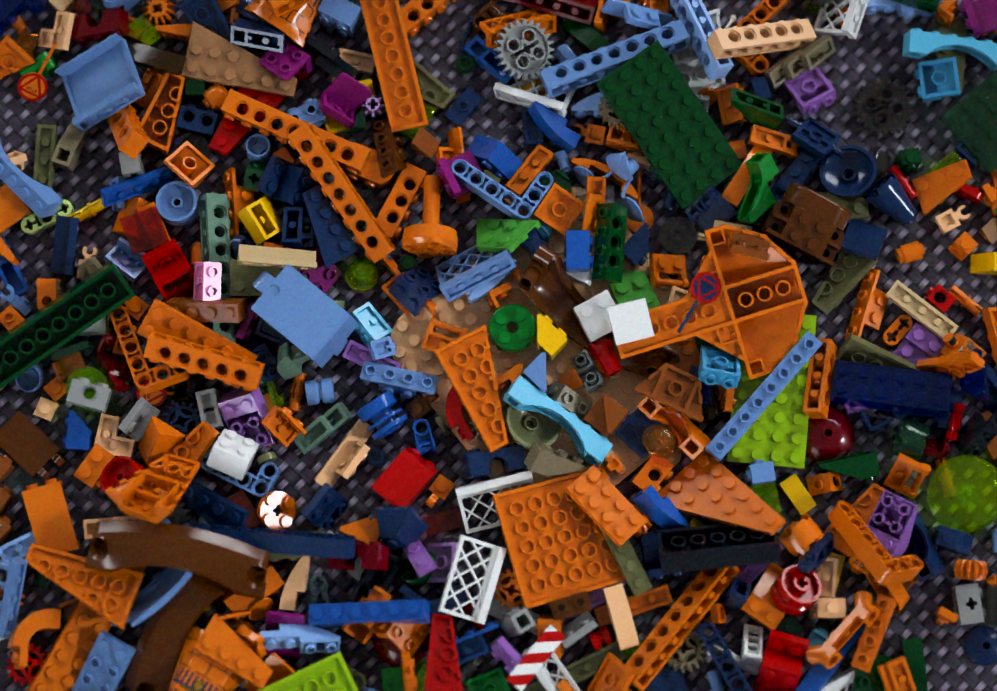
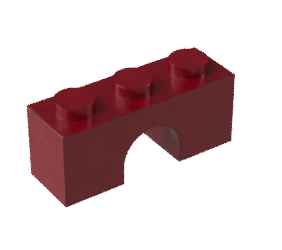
M119 7L102 10V20L97 26L95 25V19L87 14L74 16L70 39L76 41L79 45H87L91 41L101 42L115 33L121 37L122 35L129 34L128 12Z
M356 542L354 558H328L327 569L354 570L355 561L360 557L361 569L388 571L389 547L381 546L382 542H370V545H365V542Z

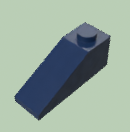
M239 18L231 25V44L279 53L285 52L284 33L260 22Z

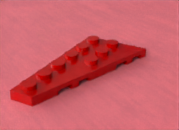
M255 54V56L259 58H262L264 56L262 54ZM299 70L294 75L297 78V85L308 77V74L302 70ZM238 88L236 91L273 108H276L285 98L284 96ZM245 106L240 107L238 113L245 114L248 108ZM259 114L255 120L260 122L265 119V115ZM223 117L209 144V149L227 156L255 127L252 126L250 129L243 126L241 121L237 119L231 121Z

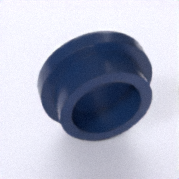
M373 448L368 452L367 461L372 467H380L386 461V454L380 448Z

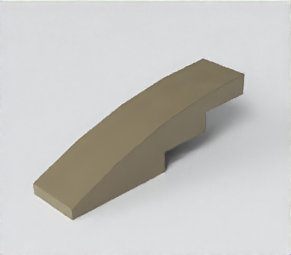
M826 35L807 44L766 70L764 73L769 87L775 89L785 80H793L803 71L813 70L833 54L836 49L831 35Z

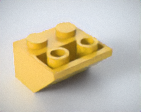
M267 196L260 198L237 213L257 246L282 231L283 220Z
M539 313L536 318L537 350L540 353L546 352V359L551 362L567 346V334L561 328L556 329L552 325L553 321L547 315L542 316Z

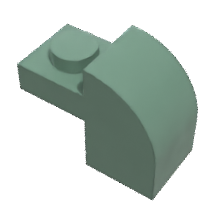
M288 342L282 344L277 350V370L284 380L301 375V363L311 360L295 345L290 346Z

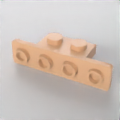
M358 419L314 480L318 484L323 486L326 482L333 487L340 476L348 480L349 477L355 474L356 467L361 461L366 459L370 450L365 442L374 430L368 432L367 429L370 425L367 422L362 423L361 419Z

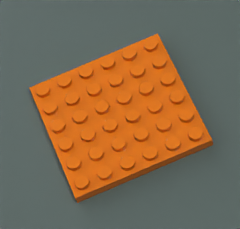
M605 466L596 467L608 479ZM585 471L492 496L524 608H533L577 593L589 592L626 581L599 526L565 492L566 488Z

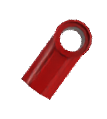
M605 336L589 344L591 355L594 359H598L607 377L613 376L623 369L614 353V346L609 337Z

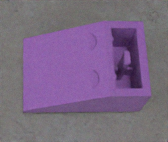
M259 387L253 391L241 388L222 395L217 406L229 430L235 431L245 438L253 439L260 444L258 448L275 444L274 436L261 424V421L268 414V410Z
M884 489L867 526L892 558L901 557L909 544L919 506Z

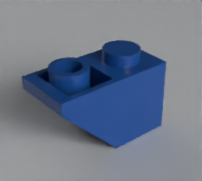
M69 410V415L65 417L67 434H64L63 445L69 451L90 452L93 448L94 433L75 411Z

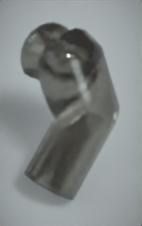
M444 534L443 542H458L461 534ZM464 540L463 551L471 549V542Z

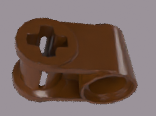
M495 0L489 2L474 16L472 28L477 35L485 34L476 24L477 22L507 15L505 11H502L496 5L497 2Z

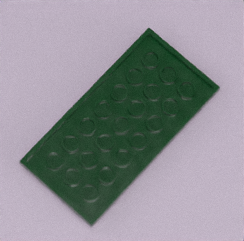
M658 40L595 84L681 209H684L705 194V190L708 187H715L742 165L736 153Z

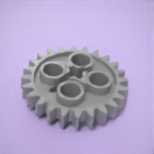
M526 18L521 19V22L516 19L514 24L512 22L507 23V27L501 28L503 33L497 34L500 40L494 41V43L499 45V47L494 49V51L499 52V55H496L495 58L501 60L497 65H504L502 71L509 70V77L515 74V80L520 79V77H522L523 81L527 80L528 77L530 80L534 79L535 76L539 77L540 71L544 70L545 66H551L548 59L554 58V56L549 54L555 50L549 47L553 43V41H548L547 39L550 34L545 35L546 28L539 29L540 23L533 25L532 19L528 23ZM525 32L530 35L529 41L524 38ZM510 41L515 45L514 51L509 48ZM534 41L538 42L535 46L525 50L524 53L517 55L513 59L511 58V55L522 50L525 46L532 44ZM534 49L539 51V58L534 56ZM519 58L524 61L523 67L518 64Z

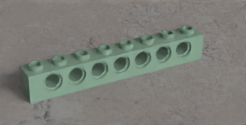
M205 193L199 197L202 262H220L222 264V300L231 298L230 258L232 259L230 248L232 240L229 233L231 221L228 214L230 202L227 194ZM216 248L219 250L220 255L216 253ZM205 322L206 327L236 342L234 323ZM220 324H222L224 328L223 331L220 329Z

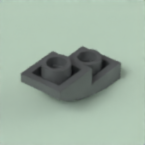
M586 349L569 358L589 394L606 385Z

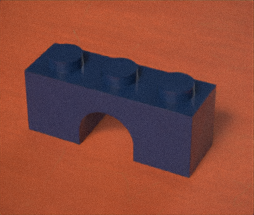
M517 443L507 444L506 448H500L492 453L489 452L488 448L486 451H480V448L468 450L469 453L463 456L467 479L489 475V463L491 460L500 461L504 466L505 473L523 471L528 468L524 464L526 459L525 449L521 445L518 446Z

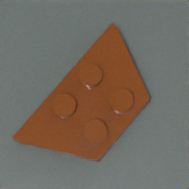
M669 363L662 365L633 390L700 423L703 421L702 382L699 381L698 377Z

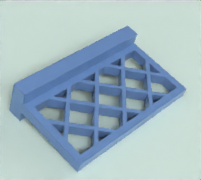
M475 245L435 266L441 292L447 301L450 302L516 267L511 254L505 250L501 253L493 252L491 256H486L488 252H481L480 255H476L479 250ZM466 259L463 264H459L461 260ZM472 259L476 260L474 265H469ZM450 267L446 273L441 272L442 270ZM456 268L459 269L457 274H452Z

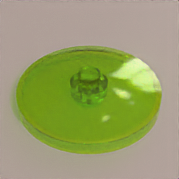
M971 455L954 457L944 462L933 473L927 488L928 506L933 516L943 526L960 530L964 533L979 531L990 525L997 518V469L985 459Z

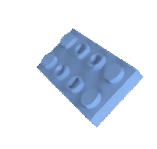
M101 631L71 691H117L125 680V673L137 649L108 632Z

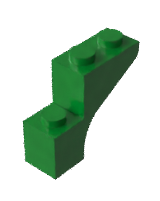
M757 152L745 163L749 171L750 183L737 214V219L740 223H755L776 202L768 182L773 180L779 170L771 153Z

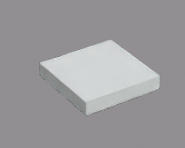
M645 298L607 307L616 346L654 336Z

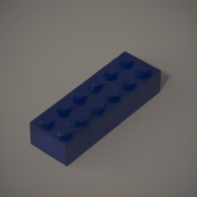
M835 360L830 403L947 419L953 375Z

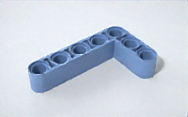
M463 159L455 160L451 166V170L458 183L512 219L529 220L553 183V177L549 172H540L523 197L520 198ZM461 167L464 172L457 173L454 168ZM476 177L480 183L474 184L470 179ZM545 179L548 185H541L539 180ZM493 188L496 193L493 195L488 194L486 189ZM530 194L536 195L537 198H538V200H536V201L531 200V199L529 198V195H530ZM507 198L512 204L505 205L502 200ZM524 209L528 215L522 216L518 213V210Z

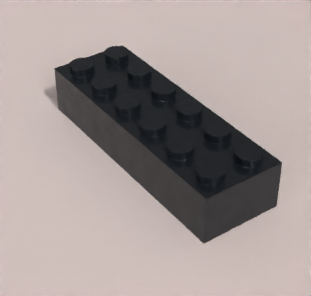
M728 524L656 530L662 574L780 562V542L777 532L770 536L760 531L755 532L749 528L735 527Z

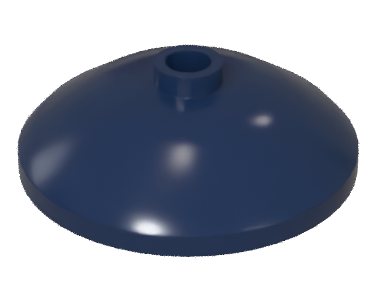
M856 145L840 146L839 148L845 151L841 158L831 152L822 160L819 171L821 182L828 192L837 197L853 198L860 196L868 191L876 180L877 165L871 153ZM849 175L853 176L851 179L846 178Z

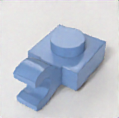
M7 284L6 288L10 290V294L5 295L1 292L0 297L9 301L12 306L27 316L31 311L30 301L24 296L19 297L15 295L13 286Z

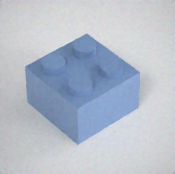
M322 0L317 9L321 25L327 29L333 28L337 30V33L345 38L348 36L353 38L363 21L362 8L348 0Z

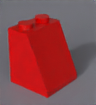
M407 447L403 449L371 488L393 507L411 506L438 471L431 461H425L420 456L421 454L417 449Z

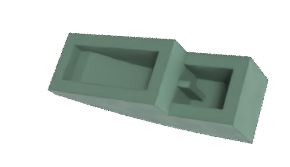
M338 402L306 427L307 433L305 435L299 433L293 441L305 455L354 416L343 402Z

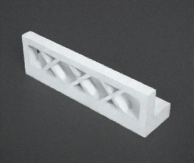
M533 645L524 650L522 654L523 657L527 654V652L531 649ZM554 652L551 654V658L547 659L545 665L543 664L535 674L547 691H559L555 687L559 678L567 679L574 691H581ZM548 662L556 663L558 666L557 674L548 671Z

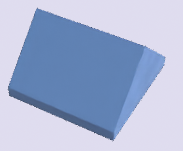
M542 352L523 371L522 378L528 379L534 387L545 393L546 352Z

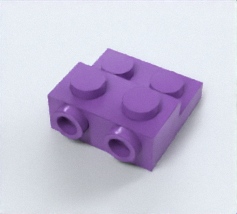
M817 66L811 71H803L793 80L787 79L783 82L784 87L794 99V104L803 116L815 114L819 107L823 105L830 106L836 99V90Z
M916 322L893 354L917 364L918 360L939 357L940 350L946 343L937 335L929 332V329L924 325ZM921 370L917 372V374L921 377H924L926 375Z
M503 636L490 647L493 650L490 652L497 661L501 659L506 664L503 668L509 674L523 659Z

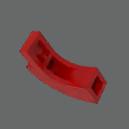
M452 386L446 399L447 422L451 430L459 427L457 432L461 439H466L467 442L475 439V436L462 416L463 403Z

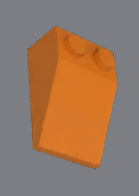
M771 563L764 570L749 593L747 601L739 609L769 631L771 629L775 630L786 614L775 605L771 596L773 583L784 571L775 563Z

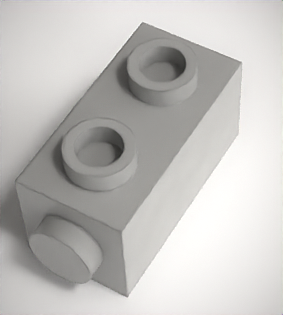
M526 607L510 609L503 613V618L498 621V623H501V628L507 638L520 635L536 625Z

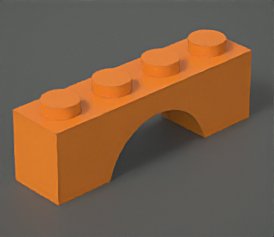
M647 397L637 405L650 420H657L666 425L676 436L679 448L692 460L712 441L687 416Z

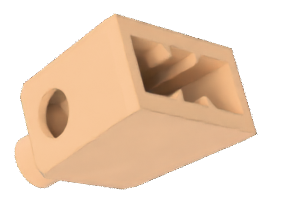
M818 598L809 608V619H843L846 616V598Z

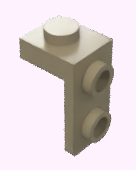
M554 382L547 391L549 398L559 402L563 408L574 413L580 420L584 419L592 407V403L565 384Z

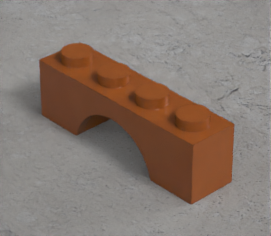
M172 297L165 302V304L197 322L240 323L247 317L246 298L196 301L192 297Z

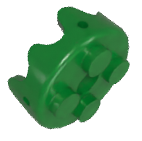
M507 304L501 306L492 314L489 320V337L500 351L521 352L534 341L536 335L534 316L527 308L521 305ZM515 323L518 326V330L511 333L507 330V325Z

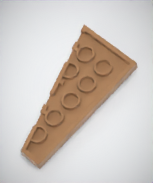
M193 21L186 53L187 59L183 67L182 76L194 80L294 98L297 78L293 76L289 81L282 80L259 64L261 58L235 44H231L230 41Z

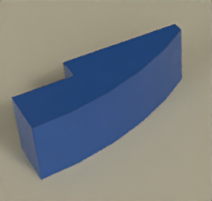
M476 35L464 48L466 55L472 57L475 63L506 85L515 76L514 74L509 77V70L502 71L504 65L498 66L497 64L501 60L495 58L496 55H499V52L494 51V48L489 49L479 36Z
M537 101L528 107V112L536 125L557 147L565 150L566 153L571 152L576 147L581 135L565 126L568 121L567 119Z
M3 237L2 239L5 241V243L7 244V246H8L9 249L11 250V248H10L9 244L7 243L5 237ZM0 255V276L5 286L7 284L13 286L14 294L17 296L30 290L19 265H13Z
M652 485L639 491L632 499L649 519L663 529L690 527V524L667 496L662 498Z

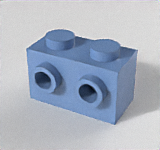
M309 98L298 108L293 107L286 111L287 114L305 122L310 121L312 125L316 124L317 127L322 126L327 121L329 122L326 115L319 109V102L316 98Z
M752 461V464L747 467L745 474H743L744 484L748 485L750 489L772 486L776 481L773 461Z

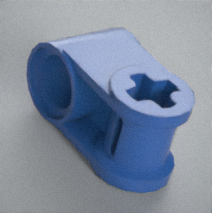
M425 419L416 420L413 424L416 449L420 452V456L431 452L437 453L429 422ZM419 423H424L427 426V430L424 433L416 431V426Z

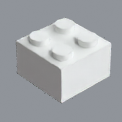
M608 290L579 304L572 310L590 343L612 333L607 307L613 306L615 303Z
M224 428L211 450L206 465L242 481L254 460L260 444L251 438H245L235 431Z

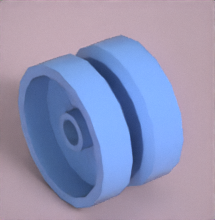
M172 181L165 184L159 190L155 205L158 213L168 225L175 228H185L192 225L198 219L199 197L195 190L187 183Z

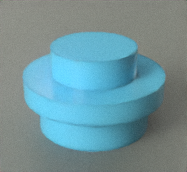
M542 223L541 227L538 230L536 229L541 240L548 241L553 235L552 229L546 223Z

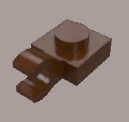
M435 392V395L427 394L425 397L420 394L405 407L415 420L422 419L433 410L430 404L439 395L437 392Z

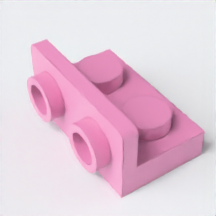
M194 262L193 300H221L222 264L220 262Z

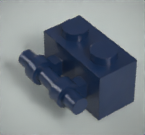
M284 207L281 241L283 248L303 250L304 241H307L308 248L315 249L317 241L312 231L310 219L305 216L303 207ZM305 226H309V233H305Z

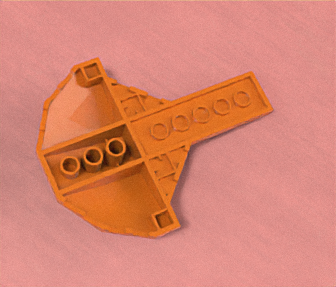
M726 224L704 230L708 253L697 274L702 272L714 274L721 283L719 296L710 303L699 302L680 333L677 330L696 300L690 292V287L683 299L648 309L654 336L617 345L620 358L624 359L697 336L741 359L749 380L770 374L791 348L798 343L804 313L808 305L796 261L789 257L765 234ZM732 232L769 241L770 245L767 252L770 254L769 261L728 251L727 248Z

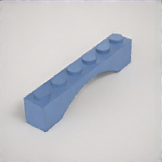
M0 140V179L40 219L55 215L63 199L52 188L35 181L18 169L4 152Z

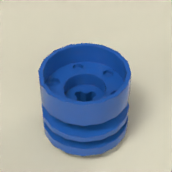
M391 391L380 395L356 412L362 423L372 420L373 424L367 429L368 432L377 428L378 431L371 436L373 440L391 434L408 419L406 414L397 418L396 415L403 411L402 408L391 409L397 402Z

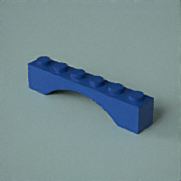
M425 599L309 604L308 624L317 628H335L359 623H430V603Z

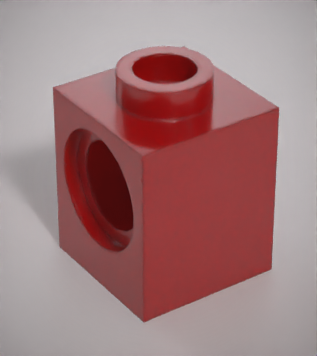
M940 284L935 288L931 286L924 294L927 297L925 301L942 314L957 299ZM934 295L941 296L942 303L936 302Z

